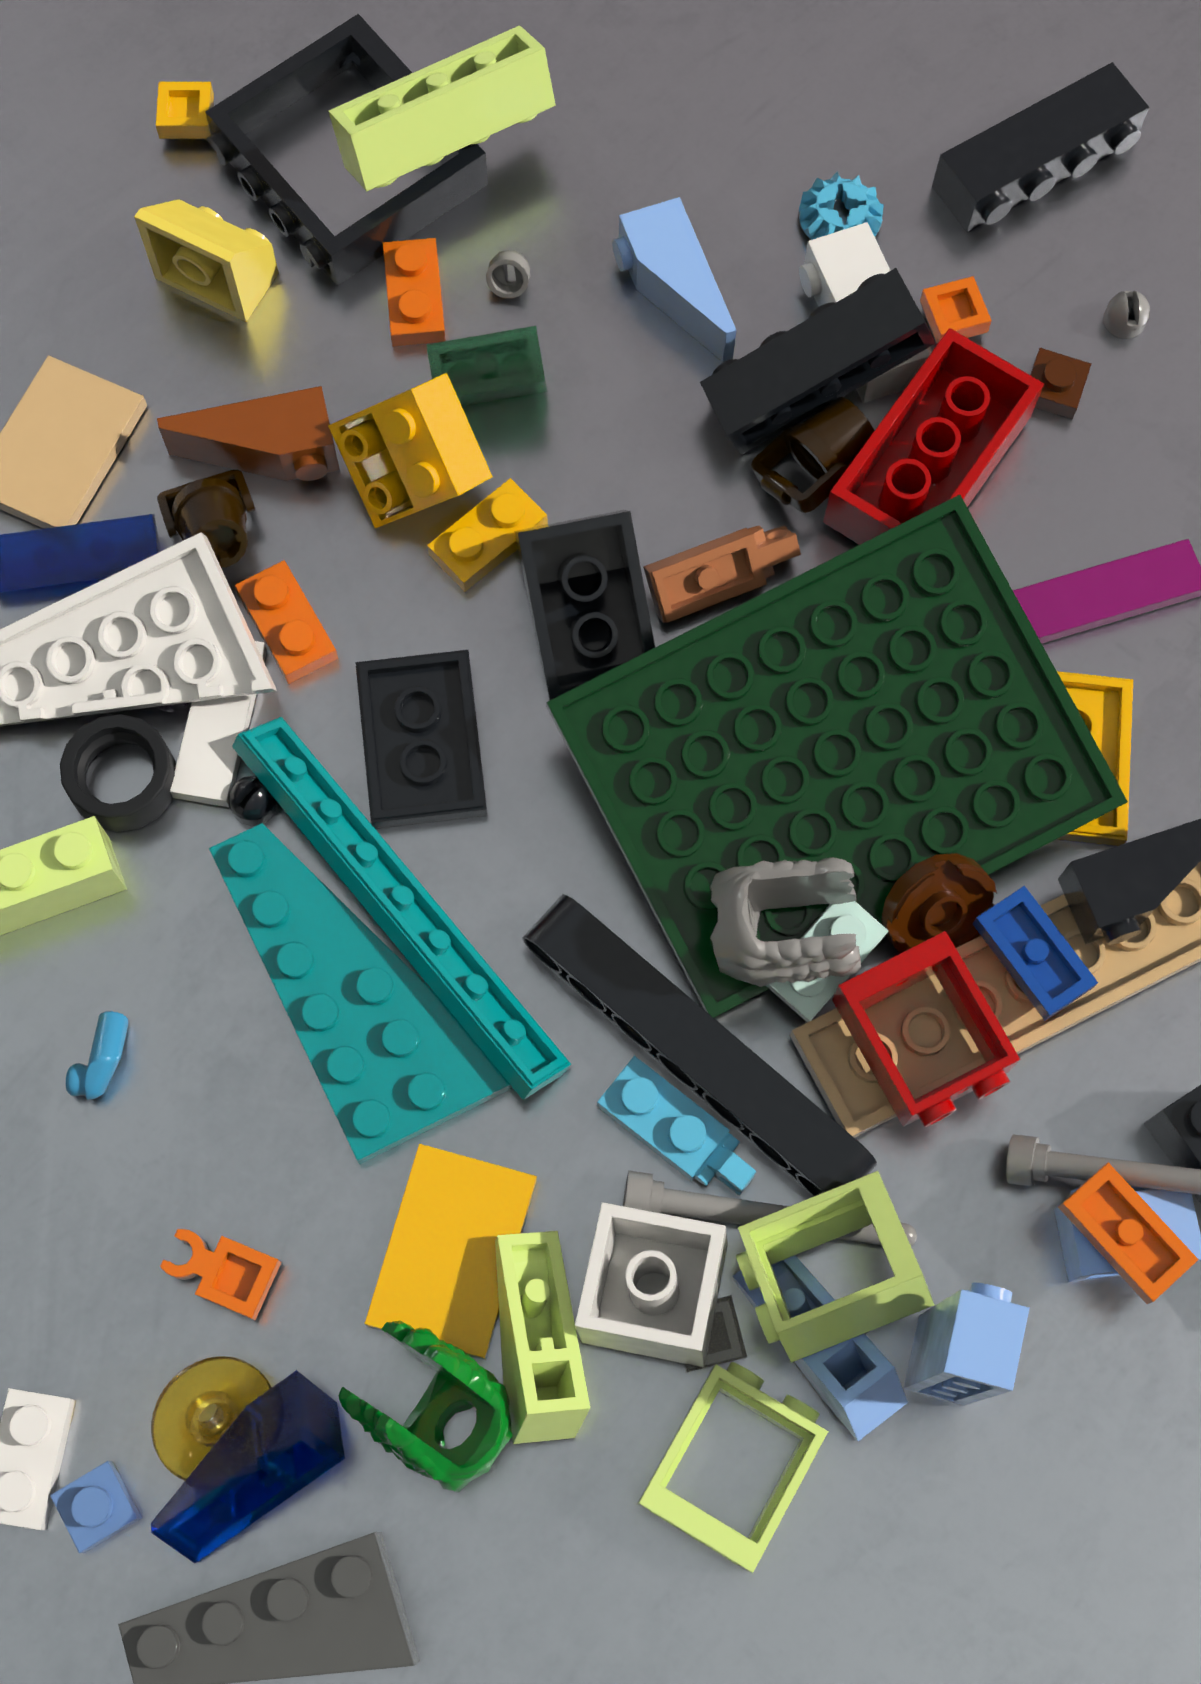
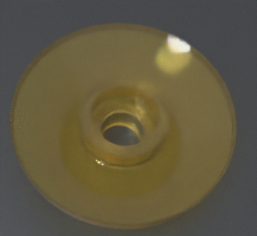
M218 1356L206 1358L189 1365L173 1377L163 1389L156 1402L151 1420V1438L157 1456L172 1474L190 1483L209 1485L233 1479L249 1469L261 1457L271 1441L277 1421V1403L274 1391L269 1381L256 1367L238 1358ZM216 1404L217 1408L214 1416L208 1421H199L198 1418L201 1412L207 1406Z

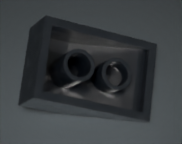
M620 510L514 531L549 700L655 648L630 511Z

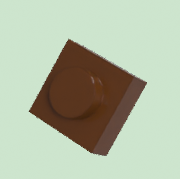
M1039 348L1030 375L1043 382L1044 386L1035 408L1073 419L1091 363Z

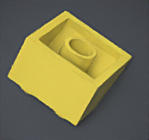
M177 199L140 208L134 216L155 279L244 322L248 321L279 274L272 243L263 234L251 228L243 230L224 221L219 214L208 207L200 206L197 208Z

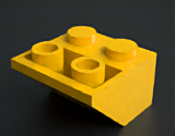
M447 373L328 425L374 528L455 498L493 477Z

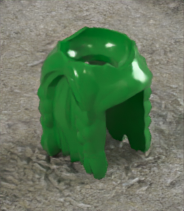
M402 1321L386 1322L381 1330L436 1371L435 1376L403 1426L344 1387L341 1388L338 1395L341 1406L350 1414L352 1419L359 1421L364 1428V1432L371 1433L374 1442L381 1444L387 1453H393L407 1468L422 1476L439 1481L443 1489L460 1492L470 1481L489 1472L492 1464L513 1436L509 1412L510 1400L505 1385L499 1383L493 1373L479 1366L469 1354H465L463 1350L454 1347L452 1344H447L444 1340H439L430 1329L420 1327L414 1329L411 1325ZM475 1407L476 1423L471 1435L457 1447L452 1449L443 1448L445 1446L443 1430L446 1423L455 1413Z

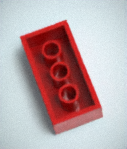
M949 328L830 491L823 523L860 545L958 495H961L968 507L1030 419L1044 383Z

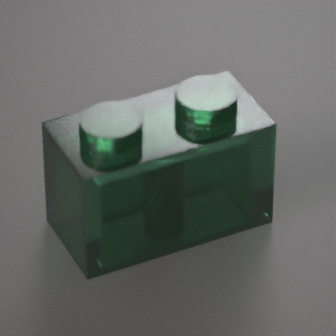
M536 326L426 345L432 379L447 373L462 407L548 392Z

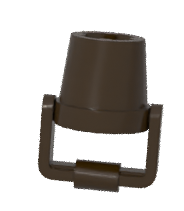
M838 397L803 423H798L792 428L786 429L752 460L751 468L764 491L782 504H790L800 512L808 513L816 509L829 497L830 491L870 438L874 429L856 405L844 397ZM789 453H791L799 466L816 481L804 493H801L796 485L778 472L771 471Z
M233 469L163 491L157 496L160 511L170 538L179 534L184 541L200 532L207 536L221 568L229 567L243 557L248 546L245 525L247 521L246 510L247 513L256 510L241 470Z

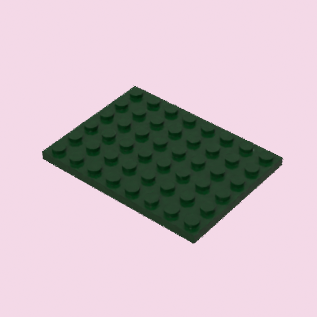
M961 495L546 702V707L694 992L703 1009L713 1018L769 989L766 985L760 987L737 980L719 971L713 942L710 939L718 922V908L711 901L712 891L710 890V885L716 873L735 866H753L761 861L773 863L783 860H809L812 862L832 857L843 859L851 863L854 869V877L850 878V881L854 885L856 902L882 924L881 918L885 899L892 887L912 866L934 855L958 853L974 859L989 875L1128 802ZM830 904L762 910L760 912L756 937L764 942L800 939Z

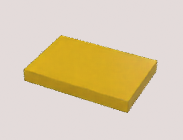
M1057 671L1128 801L1058 838V840L1113 846L1125 844L1128 834L1133 679Z
M419 1144L365 1325L381 1330L386 1322L402 1321L411 1325L414 1329L419 1327L428 1328L439 1340H444L447 1344L458 1347L465 1354L486 1360L499 1315L495 1240L497 1235L522 1233L537 1182V1176Z

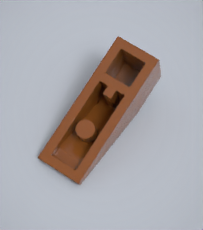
M322 386L157 418L158 427L168 454L230 469H238L243 472L284 481L294 479L312 481L322 478L329 472L340 470L333 436L328 427L330 422Z

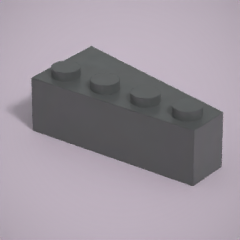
M373 1532L118 1624L133 1684H228L415 1666L420 1661L382 1532Z

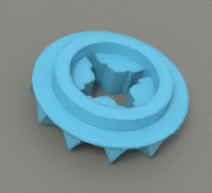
M836 172L831 179L825 181L816 178L813 186L808 191L803 192L799 206V221L803 231L811 240L868 222L875 237L882 224L884 204H881L877 199L876 187L867 188L864 186L859 175L850 180L841 178L838 172ZM837 199H841V202H844L845 208L850 210L846 225H843L842 217H839L838 211L834 210V204Z

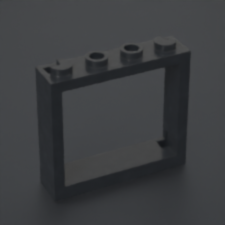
M359 14L205 112L211 135L207 137V141L217 152L219 162L224 166L230 163L236 169L239 181L246 193L254 201L260 198L269 207V214L278 230L286 237L292 234L301 244L302 254L311 268L315 265L319 270L322 268L337 286L383 256V242L407 240L488 185L486 153L478 144H470L444 156L440 161L442 163L441 166L334 236L246 136V134L351 66H354L375 90L412 73Z

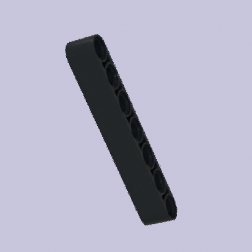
M562 894L522 937L525 945L538 959L813 1196L866 1176L877 1165L874 1156L857 1139L573 898Z

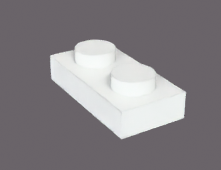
M8 1388L0 1422V1524L47 1530L53 1503L50 1495L55 1493L76 1400Z

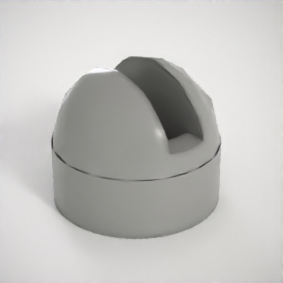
M506 250L499 252L492 258L486 273V282L494 294L502 298L511 299L525 292L531 274L526 257L518 251ZM507 265L514 266L516 281H507Z
M1121 291L1109 301L1103 316L1106 329L1112 335L1122 339L1138 336L1144 330L1150 316V305L1147 298L1138 291ZM1128 307L1134 310L1135 320H1128Z

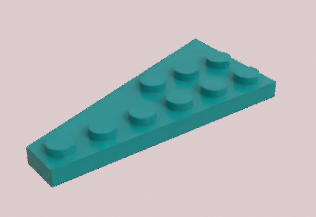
M263 823L209 848L359 1164L513 1089L437 995Z

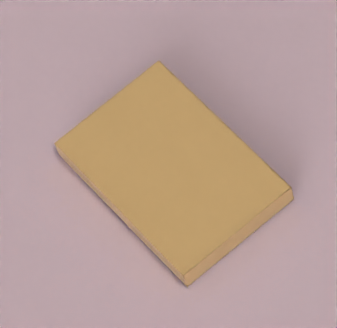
M48 355L0 432V510L68 539L145 411L147 403L144 396Z

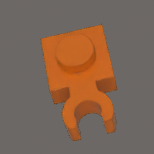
M177 1229L174 1236L182 1242L191 1245L192 1257L183 1265H175L170 1261L163 1260L160 1265L161 1269L170 1276L181 1280L191 1279L196 1276L202 1277L195 1295L252 1320H256L282 1262L224 1236H221L215 1251L212 1252L208 1250L204 1240L196 1233L187 1229Z

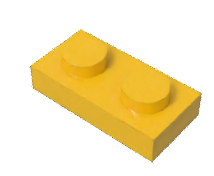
M510 478L427 545L428 555L466 592L518 549L514 531L548 525L547 514Z

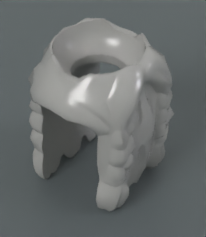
M834 857L812 862L809 860H783L773 863L761 861L753 866H735L716 873L710 885V890L712 891L711 901L718 908V922L710 939L713 942L719 971L737 980L762 987L777 981L794 983L801 980L809 982L816 978H826L830 975L844 977L856 974L861 970V957L859 946H856V934H836L768 942L760 941L756 937L760 912L762 910L816 904H842L856 901L854 885L850 881V878L854 877L852 864L846 860Z

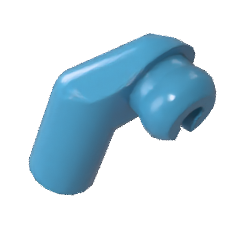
M106 1011L99 1015L88 1065L75 1063L68 1068L66 1090L71 1096L84 1095L87 1100H91L105 1093L123 1053L129 1024L128 1018L123 1014Z

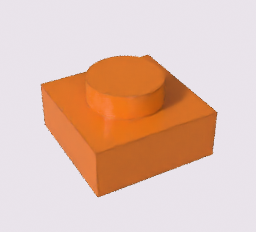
M974 276L923 289L920 303L937 344L949 328L966 338L988 333L992 320Z

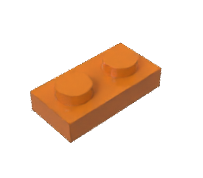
M436 238L383 242L392 346L446 342Z
M285 560L235 584L238 596L288 684L339 659L334 645Z
M1109 1162L1103 1165L1058 1206L1146 1304L1154 1302L1199 1260Z

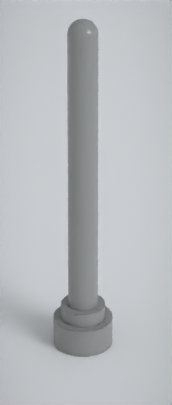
M1013 1134L1010 1139L1006 1174L1007 1182L1011 1184L1034 1186L1036 1181L1047 1182L1049 1176L1087 1181L1103 1165L1109 1162L1130 1186L1201 1195V1169L1053 1152L1050 1145L1040 1144L1039 1138Z
M628 1170L623 1206L741 1225L789 1207L664 1188V1182L653 1180V1174ZM901 1223L910 1245L913 1246L917 1239L915 1229L909 1224ZM873 1224L837 1238L881 1245Z

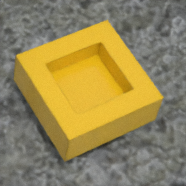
M159 81L156 129L159 139H207L211 135L205 113L214 106V92L211 82Z

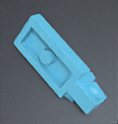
M635 1055L597 1101V1107L690 1181H693L695 1178L704 1186H707L712 1178L716 1177L733 1192L740 1195L755 1176L756 1170L733 1152L740 1144V1141L729 1133L730 1130Z

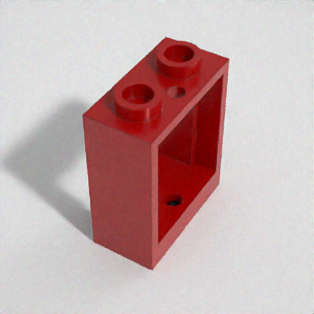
M946 931L839 984L832 998L833 1003L903 1127L920 1119L924 1127L937 1123L957 1110L953 1103L954 1100L972 1091L978 1100L998 1091L1011 1082L1006 1073L1021 1060ZM935 974L986 1063L914 1099L864 1010Z

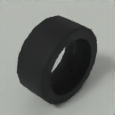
M122 714L98 717L79 728L66 744L60 761L61 784L73 805L84 818L87 819L95 816L102 828L117 832L139 829L159 818L172 802L173 797L170 789L175 776L176 761L159 731L141 718ZM125 743L138 745L147 751L152 759L154 773L151 782L139 795L126 802L109 804L101 802L91 794L86 785L85 775L88 765L98 753L112 745Z

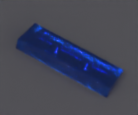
M149 514L0 535V592L107 578L161 552L155 515Z

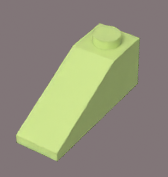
M558 1231L497 1235L495 1249L503 1385H505L510 1400L509 1412L513 1444L575 1438L590 1410V1402Z

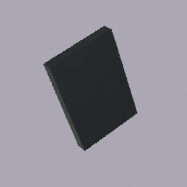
M460 650L355 662L372 826L378 829L488 816L469 651Z

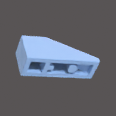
M680 197L619 215V235L617 239L612 241V247L620 271L628 270L637 291L722 362L733 359L737 330Z
M796 1255L772 1264L791 1318L835 1301ZM741 1270L733 1275L735 1283L754 1308L765 1303L760 1287L751 1291L748 1289ZM865 1334L794 1361L820 1397L857 1441H860L908 1403L895 1367Z

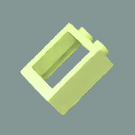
M878 1171L738 1227L746 1251L736 1255L737 1262L748 1289L751 1291L760 1287L765 1301L764 1304L755 1307L758 1320L768 1343L771 1344L780 1340L791 1363L934 1306L921 1268ZM873 1224L894 1277L791 1318L772 1264Z
M731 1362L727 1370L716 1364L710 1371L637 1504L746 1571L753 1573L829 1431L815 1424L820 1415L816 1410L790 1395H786L783 1402L780 1403L760 1391L764 1383L762 1378L743 1366ZM719 1391L800 1439L748 1538L666 1489L668 1482Z

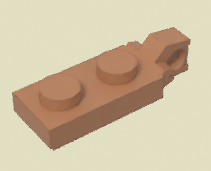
M784 525L765 532L761 526H755L748 529L743 528L651 563L643 568L657 617L663 623H668L767 585L766 578L775 574L773 565L799 556L801 552L796 534L788 530L787 526Z

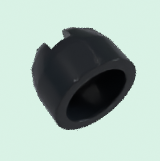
M256 776L242 777L234 783L230 791V808L236 819L245 825L257 826L261 823L264 824L276 812L277 801ZM253 788H260L253 794L244 809L239 806Z

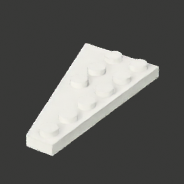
M201 532L0 629V726L277 691L207 536Z

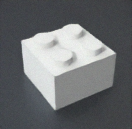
M602 1202L575 1322V1328L581 1343L704 1367L728 1247L726 1226Z

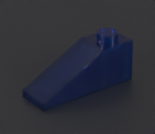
M297 1370L244 1408L151 1522V1533L193 1563H197L343 1461L345 1454L337 1402Z

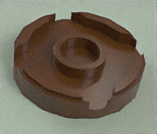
M958 853L934 855L925 859L904 873L896 881L886 897L881 918L882 925L889 931L885 937L901 954L946 931L955 948L981 936L973 926V922L976 917L994 906L992 903L994 898L993 892L997 894L995 882L974 859Z

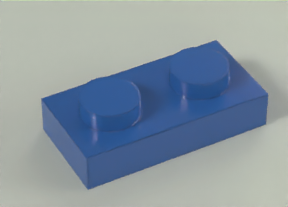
M1025 885L976 917L973 922V926L1044 1021L1093 989L1098 983Z

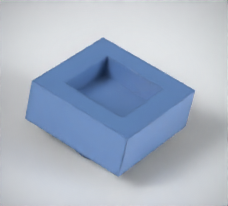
M106 1461L50 1495L79 1553H86L142 1519L113 1461Z

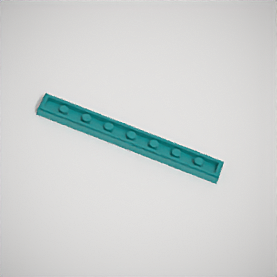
M279 717L238 734L232 748L521 1099L528 1098L562 1076L571 1066L569 1060L286 721Z

